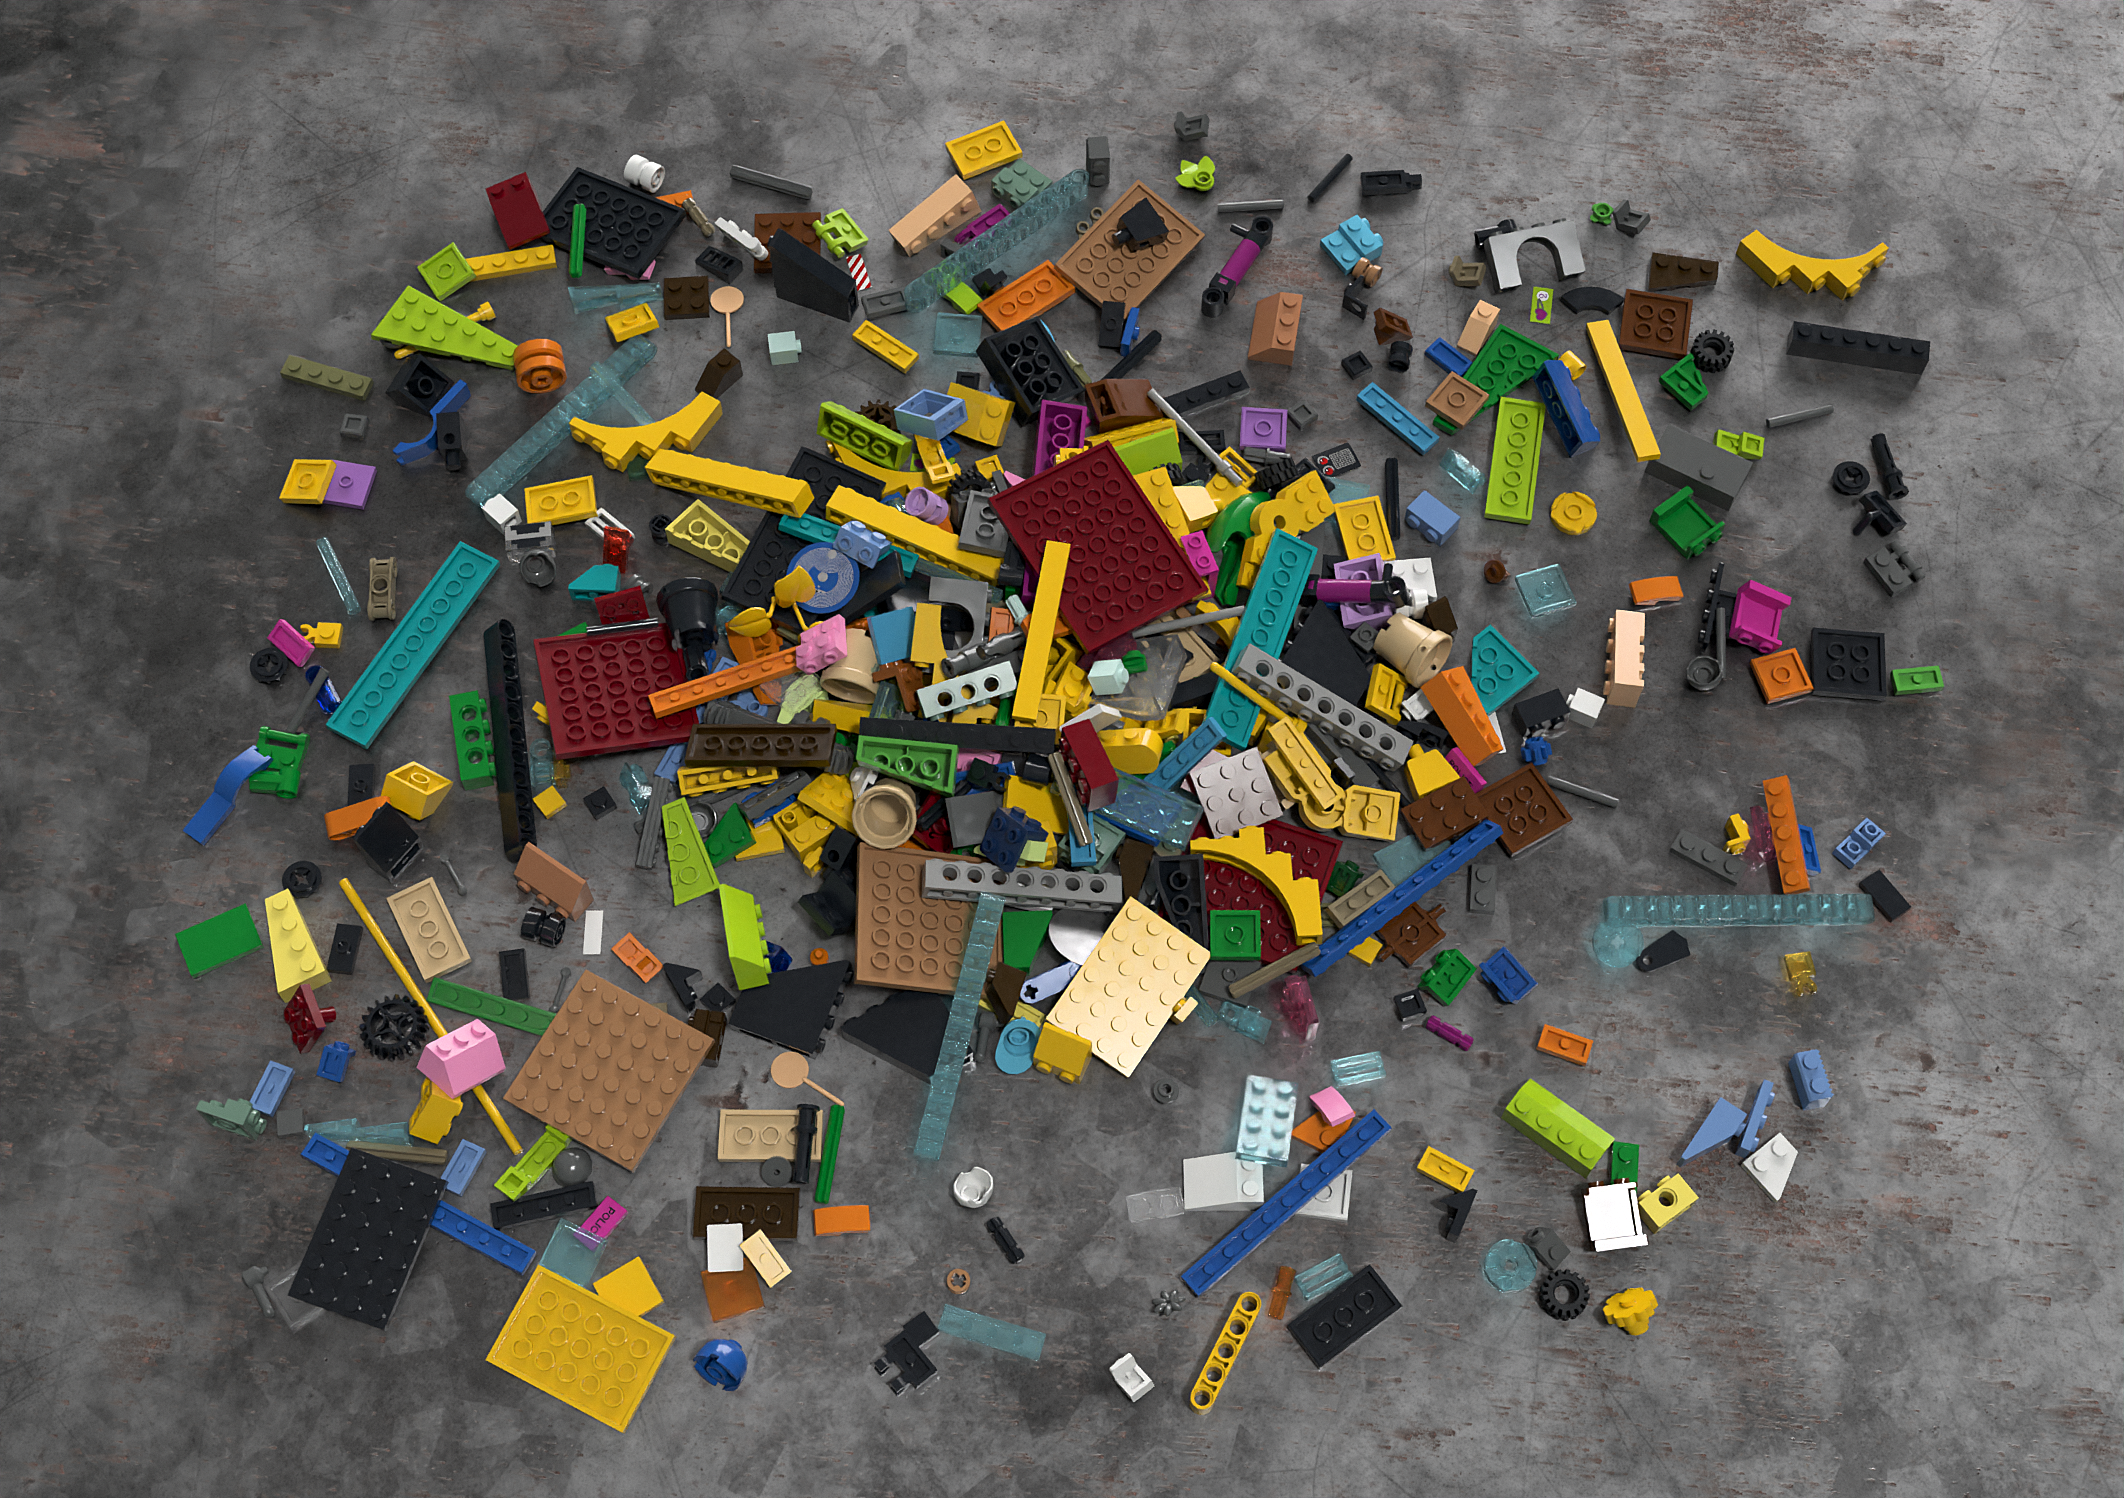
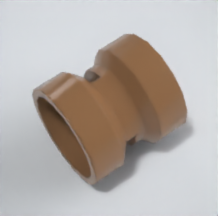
M1362 257L1355 265L1352 276L1357 279L1360 275H1363L1365 277V284L1373 287L1379 280L1383 268L1378 265H1372L1370 260Z

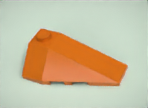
M730 621L725 623L729 645L739 665L777 653L780 646L783 645V636L776 633L779 625L772 621L770 630L758 637L741 635L728 627ZM780 678L751 687L760 705L778 706L781 704L782 683Z

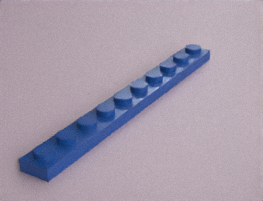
M1485 819L1319 946L1320 955L1301 964L1302 970L1314 977L1324 973L1329 966L1345 957L1346 953L1354 947L1362 944L1367 937L1380 930L1393 917L1401 914L1410 904L1418 901L1431 888L1439 885L1448 875L1456 872L1461 865L1474 858L1487 845L1494 843L1503 834L1501 826Z
M1373 1109L1181 1276V1279L1198 1298L1202 1296L1386 1136L1392 1127Z
M315 1133L302 1151L301 1156L305 1160L339 1177L349 1151ZM442 1200L430 1226L521 1276L524 1275L537 1254L532 1248Z

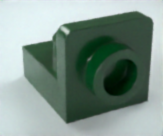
M1350 860L1346 862L1337 861L1327 889L1342 897L1353 889L1357 879L1363 878L1364 873L1359 871V865Z

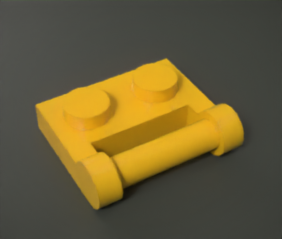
M1381 663L1374 665L1365 708L1385 718L1387 723L1397 725L1401 721V703L1404 690L1407 689L1409 682L1405 677Z

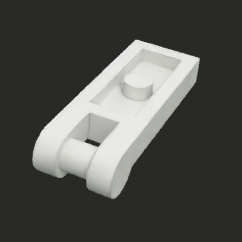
M720 217L715 222V225L726 237L756 259L764 260L767 258L768 251L764 246H761V242L745 230L740 232V228L733 221L729 220L727 222Z

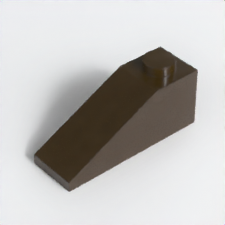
M1126 838L1124 846L1119 845L1115 858L1119 860L1118 869L1119 875L1122 876L1124 904L1130 896L1138 901L1145 877H1147L1154 857V846Z

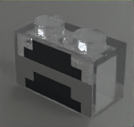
M551 521L504 526L505 551L509 562L520 563L523 555L534 549L546 551L552 557H556L555 532Z

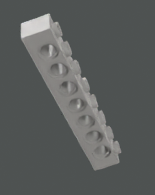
M1249 643L1240 652L1230 673L1256 690L1261 696L1270 698L1279 707L1295 713L1301 720L1313 723L1321 732L1332 735L1341 744L1352 747L1363 757L1370 758L1379 763L1385 770L1394 772L1404 764L1413 744L1411 739ZM1256 670L1260 671L1262 676H1260ZM1277 682L1282 685L1283 689L1278 686Z
M935 858L926 860L922 870V898L1117 913L1122 904V876H1115L1112 873L1091 874L1088 871L1067 872L1064 869L1043 870L1039 867L1019 868L1017 866L1012 873H1006L999 866L992 865L991 863L947 862ZM944 876L951 877L953 881L946 880ZM968 878H974L978 883H973ZM993 880H998L1003 885H997L993 882ZM1017 882H1022L1027 887H1022ZM1042 884L1049 885L1051 889L1044 888ZM1066 886H1071V887H1073V888L1075 889V891H1071V890L1067 889ZM1090 888H1095L1100 893H1095Z

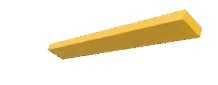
M1609 320L1587 323L1586 331L1636 461L1643 462L1660 459V450Z
M1049 540L1046 542L1012 719L1037 722L1071 544Z

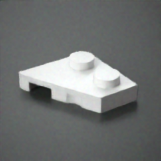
M862 766L856 767L852 771L850 783L855 801L864 793L869 783L874 784L878 772Z
M1779 1133L1745 1160L1741 1167L1767 1196L1776 1203L1782 1195L1798 1151Z

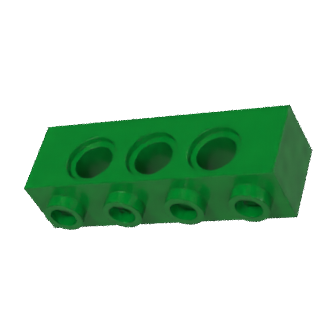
M478 690L450 695L449 700L460 778L465 791L493 786V776H497L495 762H491L490 755L494 754L492 741H488L487 734L491 733L489 720L484 718V713L488 712L485 698L481 699ZM469 717H475L471 721H466ZM473 738H478L475 742H469ZM482 759L479 763L473 764L474 760Z

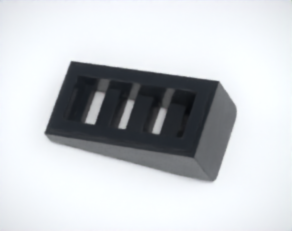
M708 246L695 260V263L729 285L744 270L741 260L711 246ZM711 254L712 256L706 261L705 259ZM715 258H718V260L713 264V260Z

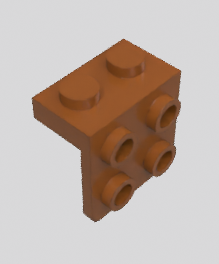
M902 660L886 663L879 666L880 671L872 673L874 682L896 677L907 712L920 710L915 691L924 688L922 682L923 674L921 668L915 666V661L904 664Z

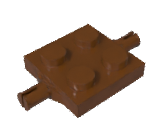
M1416 902L1410 904L1401 914L1393 917L1380 930L1376 931L1387 946L1376 954L1377 958L1384 962L1394 954L1410 968L1446 939V933L1438 926L1436 921L1438 917L1446 912L1445 908L1438 904V906L1428 912L1422 909Z

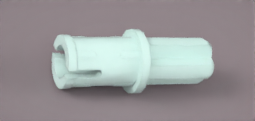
M1018 595L1010 596L1006 600V604L1015 618L1014 623L1020 626L1022 620L1031 612H1027Z

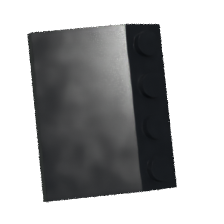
M1038 316L985 337L976 349V353L1005 399L1015 402L1013 412L1022 426L1038 419L1042 400L1066 403L1085 391Z

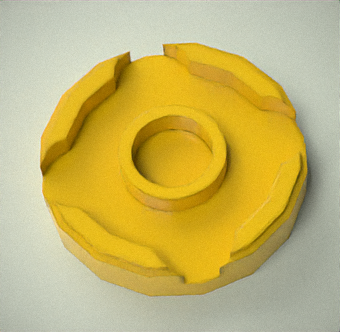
M1573 491L1567 494L1562 493L1554 500L1551 506L1550 518L1554 526L1561 532L1569 535H1580L1593 527L1597 518L1596 505L1591 498L1583 493Z

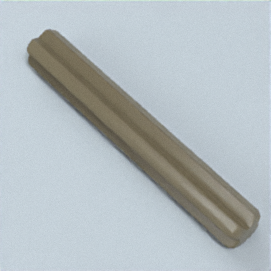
M1060 752L1052 753L1047 759L1080 846L1089 845L1093 842V838L1062 754Z
M1312 942L1229 985L1232 997L1238 998L1320 955V949L1315 942Z
M352 1140L346 1144L348 1151L353 1147L388 1160L444 1165L448 1159V1151L443 1149Z

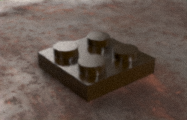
M708 276L664 278L665 320L710 318Z

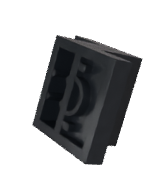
M857 866L833 870L817 892L802 895L798 901L800 906L829 936L855 931Z

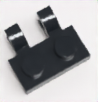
M905 1330L884 1345V1350L887 1354L874 1362V1369L880 1377L895 1363L904 1373L891 1383V1390L897 1397L910 1384H913L918 1389L938 1373L936 1367Z

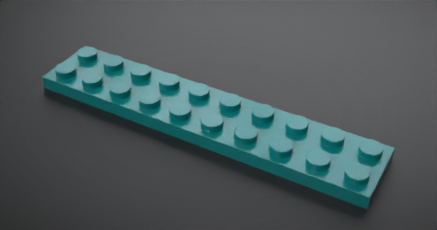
M1278 528L1273 531L1223 665L1226 670L1231 672L1240 652L1249 643L1278 660L1318 548ZM1256 670L1257 673H1258L1260 676H1262L1261 672L1258 671V670ZM1219 677L1202 723L1208 718L1213 717L1227 734V737L1222 742L1243 751L1247 747L1261 707Z
M460 541L326 723L327 729L367 750L500 567L499 560Z

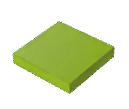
M454 242L417 267L440 302L476 277V274Z

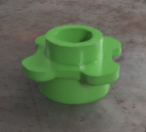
M1598 203L1592 206L1593 214L1590 216L1592 222L1604 223L1605 225H1609L1612 222L1610 217L1614 210L1609 204Z

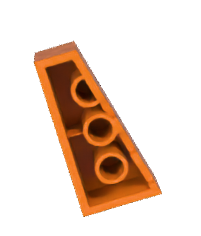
M1464 666L1441 671L1420 687L1460 751L1474 767L1484 764L1503 750L1500 739L1484 710Z

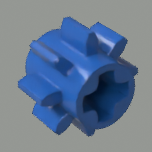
M1543 737L1529 738L1525 741V747L1520 748L1522 759H1526V762L1529 761V763L1532 762L1534 766L1545 764L1548 761V755H1552L1551 744L1544 741Z

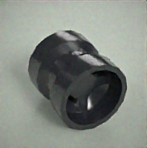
M1395 341L1391 344V355L1387 361V366L1390 370L1406 372L1409 369V358L1412 356L1413 351L1412 345L1404 341Z
M664 514L655 515L649 522L652 539L660 546L670 544L668 543L665 528L672 521L670 517Z

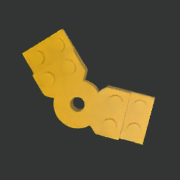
M1316 470L1310 471L1277 492L1276 499L1262 502L1255 507L1250 517L1251 531H1254L1255 535L1245 541L1236 583L1237 586L1252 590L1272 533L1276 528L1296 537L1299 533L1310 531L1335 512L1334 505Z
M1300 732V735L1303 737V739L1308 744L1310 749L1313 751L1315 756L1318 758L1320 763L1323 765L1325 770L1331 776L1330 768L1318 754V752L1307 739V737L1304 735V733ZM1279 749L1262 760L1276 779L1275 784L1287 800L1298 803L1300 817L1311 829L1325 832L1337 827L1343 836L1360 839L1371 838L1389 842L1395 841L1400 793L1352 785L1344 791L1338 786L1344 796L1329 806V811L1326 812L1322 811Z

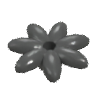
M1173 1290L1170 1295L1166 1291H1162V1298L1152 1300L1153 1304L1158 1305L1154 1309V1313L1164 1310L1165 1316L1168 1317L1171 1312L1181 1311L1182 1307L1179 1303L1184 1302L1186 1298L1178 1296V1290Z

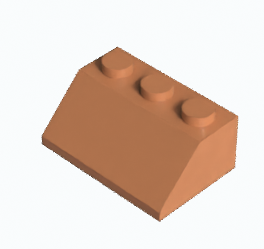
M1279 292L1257 301L1248 360L1292 366L1303 295Z
M530 842L525 845L514 872L518 882L517 886L525 893L532 892L535 894L536 899L546 907L551 905L555 908V912L558 915L576 922L594 901L587 882Z

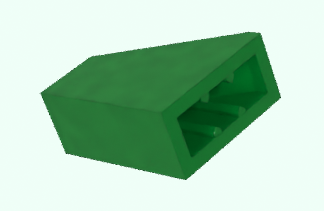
M1052 910L1003 912L1004 964L1027 973L1026 976H1030L1048 936Z

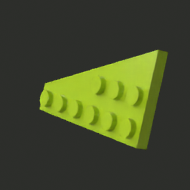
M409 285L371 334L372 340H387L395 345L405 344L414 346L418 350L440 355H455L468 361L472 359L485 362L486 365L514 370L515 368L513 352L518 345Z

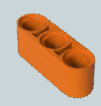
M379 796L326 813L324 820L328 839L336 841L355 836L359 827L365 825L372 818L374 811L378 807H382L386 801L391 805L390 797Z

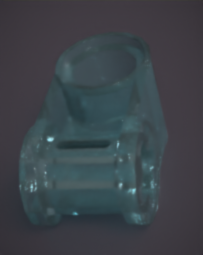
M536 739L530 745L532 787L545 783L557 785L558 778L553 748L548 740ZM542 750H547V751H548V752H547L545 755H543V756H538V755H537V754H538L540 751H542Z

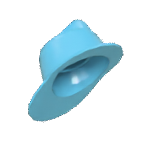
M1021 1016L1020 1019L1011 1020L1004 1027L995 1052L997 1066L1002 1071L1008 1074H1019L1031 1067L1041 1034L1040 1028L1034 1022L1026 1020L1025 1017Z

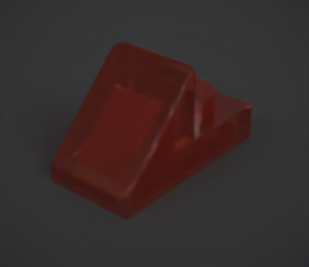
M609 526L604 527L603 564L618 566L621 573H626L628 570L629 548L634 542V538L628 530Z

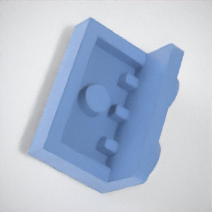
M850 521L840 527L833 548L870 568H874L879 556L889 551L892 542L887 540L883 534L866 529L863 523Z

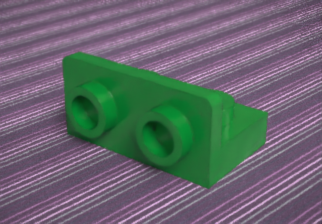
M1458 949L1441 951L1435 957L1436 962L1432 968L1427 969L1420 978L1422 981L1417 986L1420 990H1428L1443 1006H1449L1477 970Z

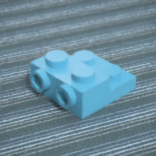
M1355 215L1339 224L1337 231L1321 239L1320 246L1341 271L1347 275L1353 271L1355 265L1362 257L1372 261L1381 256L1383 239L1378 233L1373 234L1366 218L1361 219L1358 215Z

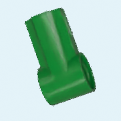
M282 768L279 772L258 771L249 777V789L255 793H271L282 798L294 799L298 794L301 773L292 768Z

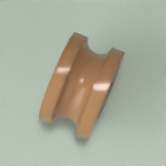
M963 1269L952 1270L947 1277L948 1289L954 1294H962L968 1290L970 1286L969 1274ZM954 1276L965 1278L966 1281H963V1287L960 1288L959 1285H952Z

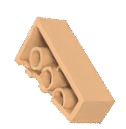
M955 174L890 228L889 232L894 241L911 257L980 213L981 209L972 190Z

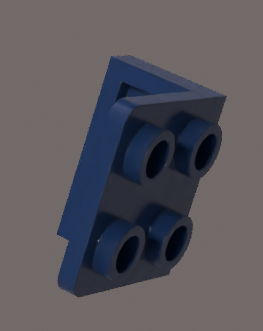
M1017 806L997 808L980 845L981 853L1006 873L1014 871L1028 840L1045 842L1049 834L1041 827L1042 824L1039 821L1029 818L1025 815L1026 811Z

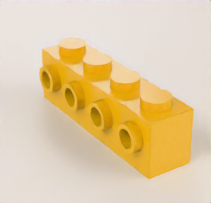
M681 766L677 771L681 795L688 794L689 797L702 795L703 791L712 790L713 793L723 792L727 790V787L736 786L737 789L750 787L751 783L756 782L770 784L775 782V779H778L780 775L779 767Z

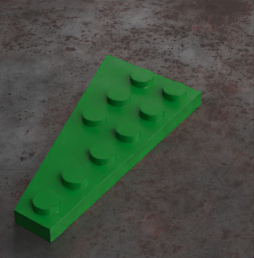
M1500 324L1463 377L1489 394L1488 401L1470 422L1497 404L1501 397L1508 396L1529 381L1544 361L1558 360L1559 354ZM1438 414L1433 420V426L1450 435L1460 430Z

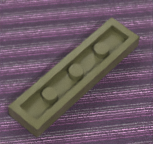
M292 355L288 356L280 372L282 378L362 401L366 400L374 384L372 378Z

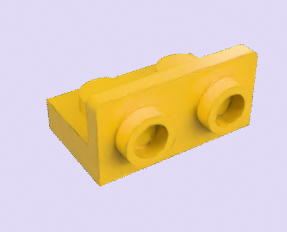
M1069 661L1064 666L1052 695L1066 696L1065 709L1074 714L1080 708L1085 709L1092 699L1090 693L1093 691V688L1087 678L1089 674Z

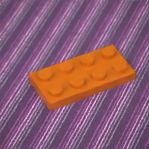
M1047 260L977 304V308L988 322L1000 332L1033 317L1040 316L1073 295L1075 287L1054 269V265Z

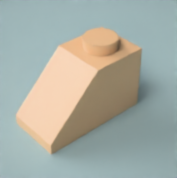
M1480 300L1467 321L1457 348L1477 357L1497 324L1500 309Z

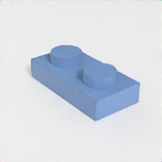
M270 1060L250 1100L253 1104V1109L273 1118L295 1074V1070Z
M462 1139L441 1176V1179L449 1182L446 1188L447 1191L460 1197L463 1196L487 1153L486 1149Z

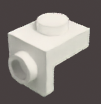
M1422 689L1418 690L1407 701L1404 700L1401 703L1404 708L1401 712L1409 721L1414 719L1416 722H1421L1434 710Z
M1130 1353L1118 1359L1109 1369L1115 1383L1133 1403L1154 1387L1152 1380L1136 1364L1134 1357Z

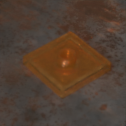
M748 1257L743 1259L742 1271H701L714 1324L765 1308L755 1268Z

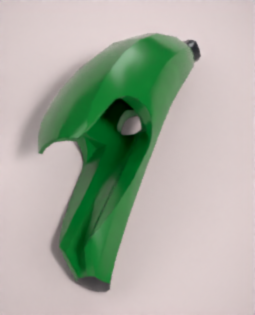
M1272 489L1248 493L1236 498L1227 504L1215 517L1206 533L1205 538L1211 552L1218 553L1221 549L1223 551L1215 595L1225 608L1236 607L1239 586L1236 583L1245 541L1255 535L1254 531H1251L1250 528L1251 514L1257 505L1274 498ZM1239 535L1244 538V541H1238Z

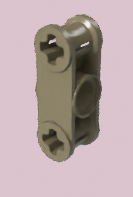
M395 557L384 560L370 558L368 618L370 621H374L375 618L395 620L397 560ZM386 587L383 591H378L380 588Z

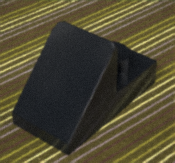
M672 963L663 964L665 974L688 1014L697 1009L695 1000L698 997L692 985L703 980L701 971Z
M1472 1188L1438 1202L1437 1209L1451 1214L1444 1229L1449 1231L1446 1240L1456 1244L1478 1190Z

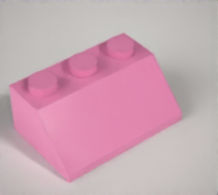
M476 1019L427 1044L416 1068L449 1097L454 1099L504 1072L506 1067L496 1034L479 1019Z

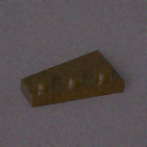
M1652 252L1647 292L1655 293L1656 290L1661 289L1672 291L1677 287L1684 286L1695 288L1716 285L1719 262Z

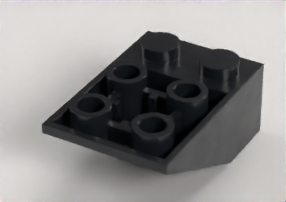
M387 801L382 807H378L374 811L372 818L365 825L359 827L353 838L369 867L390 883L400 875L424 848L419 836Z

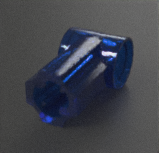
M314 665L307 669L305 678L309 686H311L322 666ZM329 675L316 695V699L324 714H333L342 703Z

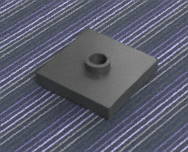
M1209 960L1199 993L1246 1008L1252 990L1238 998H1233L1229 991V985L1260 970L1261 962L1256 960Z

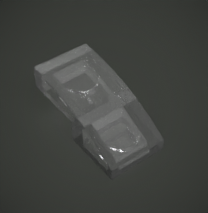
M1180 1187L1126 1196L1129 1218L1132 1223L1157 1217L1164 1219L1185 1213Z

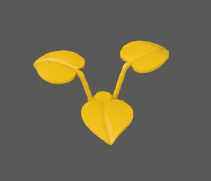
M799 565L792 573L774 583L775 596L771 597V606L767 614L764 608H750L735 616L728 623V627L747 637L761 636L771 628L769 618L773 615L776 603L783 608L792 605L804 631L824 622H815L808 628L796 604V601L801 603L807 602L815 595L816 590L812 578ZM801 634L798 635V642H799L800 645H801Z

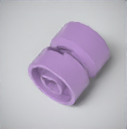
M924 487L914 488L906 497L905 508L907 512L930 525H939L947 516L948 504L946 500Z

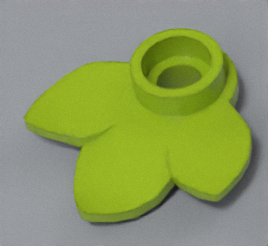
M1204 156L1198 165L1185 160L1181 161V175L1175 178L1178 184L1186 188L1195 187L1200 191H1207L1213 187L1215 165L1209 157Z

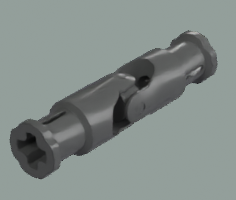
M1017 626L1012 632L994 636L988 643H978L958 652L955 657L942 659V671L946 677L953 679L962 671H971L991 662L996 657L1012 653L1013 649L1019 646L1025 647L1027 638L1021 626Z

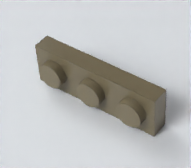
M1380 869L1329 905L1325 911L1341 930L1396 887Z

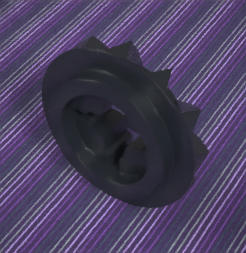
M1853 461L1840 463L1836 466L1832 475L1834 486H1838L1841 492L1845 491L1850 495L1853 493L1860 494L1863 490L1867 489L1870 483V475L1867 469ZM1848 475L1850 478H1855L1854 483L1851 480H1846Z
M277 648L262 649L252 657L250 672L260 683L263 681L270 684L274 680L280 681V677L283 674H287L288 659L284 652ZM271 659L274 666L271 667L270 672H268L266 667L268 666Z
M310 861L295 862L285 870L282 876L284 890L289 889L291 894L297 899L299 897L309 898V895L317 892L319 885L322 884V873L318 866ZM296 875L302 878L306 877L309 884H299Z

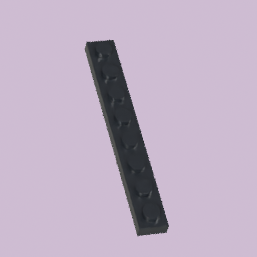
M860 717L859 735L958 745V748L1055 753L1056 729Z

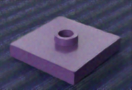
M1242 407L1239 450H1244L1245 447L1264 450L1270 448V451L1285 453L1287 410Z
M333 460L337 466L322 503L364 510L377 473L376 467Z

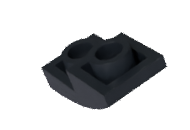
M1399 721L1396 727V731L1411 739L1413 745L1422 739L1428 746L1437 747L1441 750L1446 743L1449 733L1439 727L1416 721Z

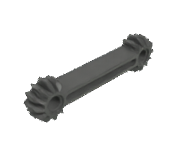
M719 699L709 701L703 714V722L705 724H782L742 709L734 703ZM835 742L831 766L817 768L832 774H848L854 762L855 752L848 746Z

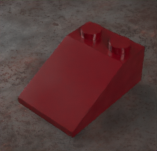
M526 172L486 188L490 204L510 250L550 233L536 190Z

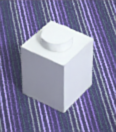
M500 493L494 498L489 499L485 506L482 507L486 520L504 536L505 527L516 526L522 522L518 509Z
M1578 688L1575 696L1570 694L1566 702L1571 711L1569 719L1592 729L1605 699Z

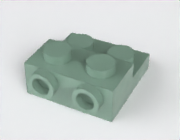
M1020 158L1009 169L1004 167L991 180L992 192L997 197L1009 202L1014 209H1019L1024 214L1053 186L1051 179Z
M1093 814L1096 865L1079 867L1080 871L1102 874L1112 860V855L1124 840L1126 833ZM1069 830L1058 844L1057 854L1060 855V860L1067 865H1071Z
M241 1098L237 1101L228 1099L225 1105L215 1100H210L209 1103L200 1100L196 1108L209 1125L255 1141L259 1134L264 1132L267 1125V1120L260 1117V1112L253 1109V1104Z

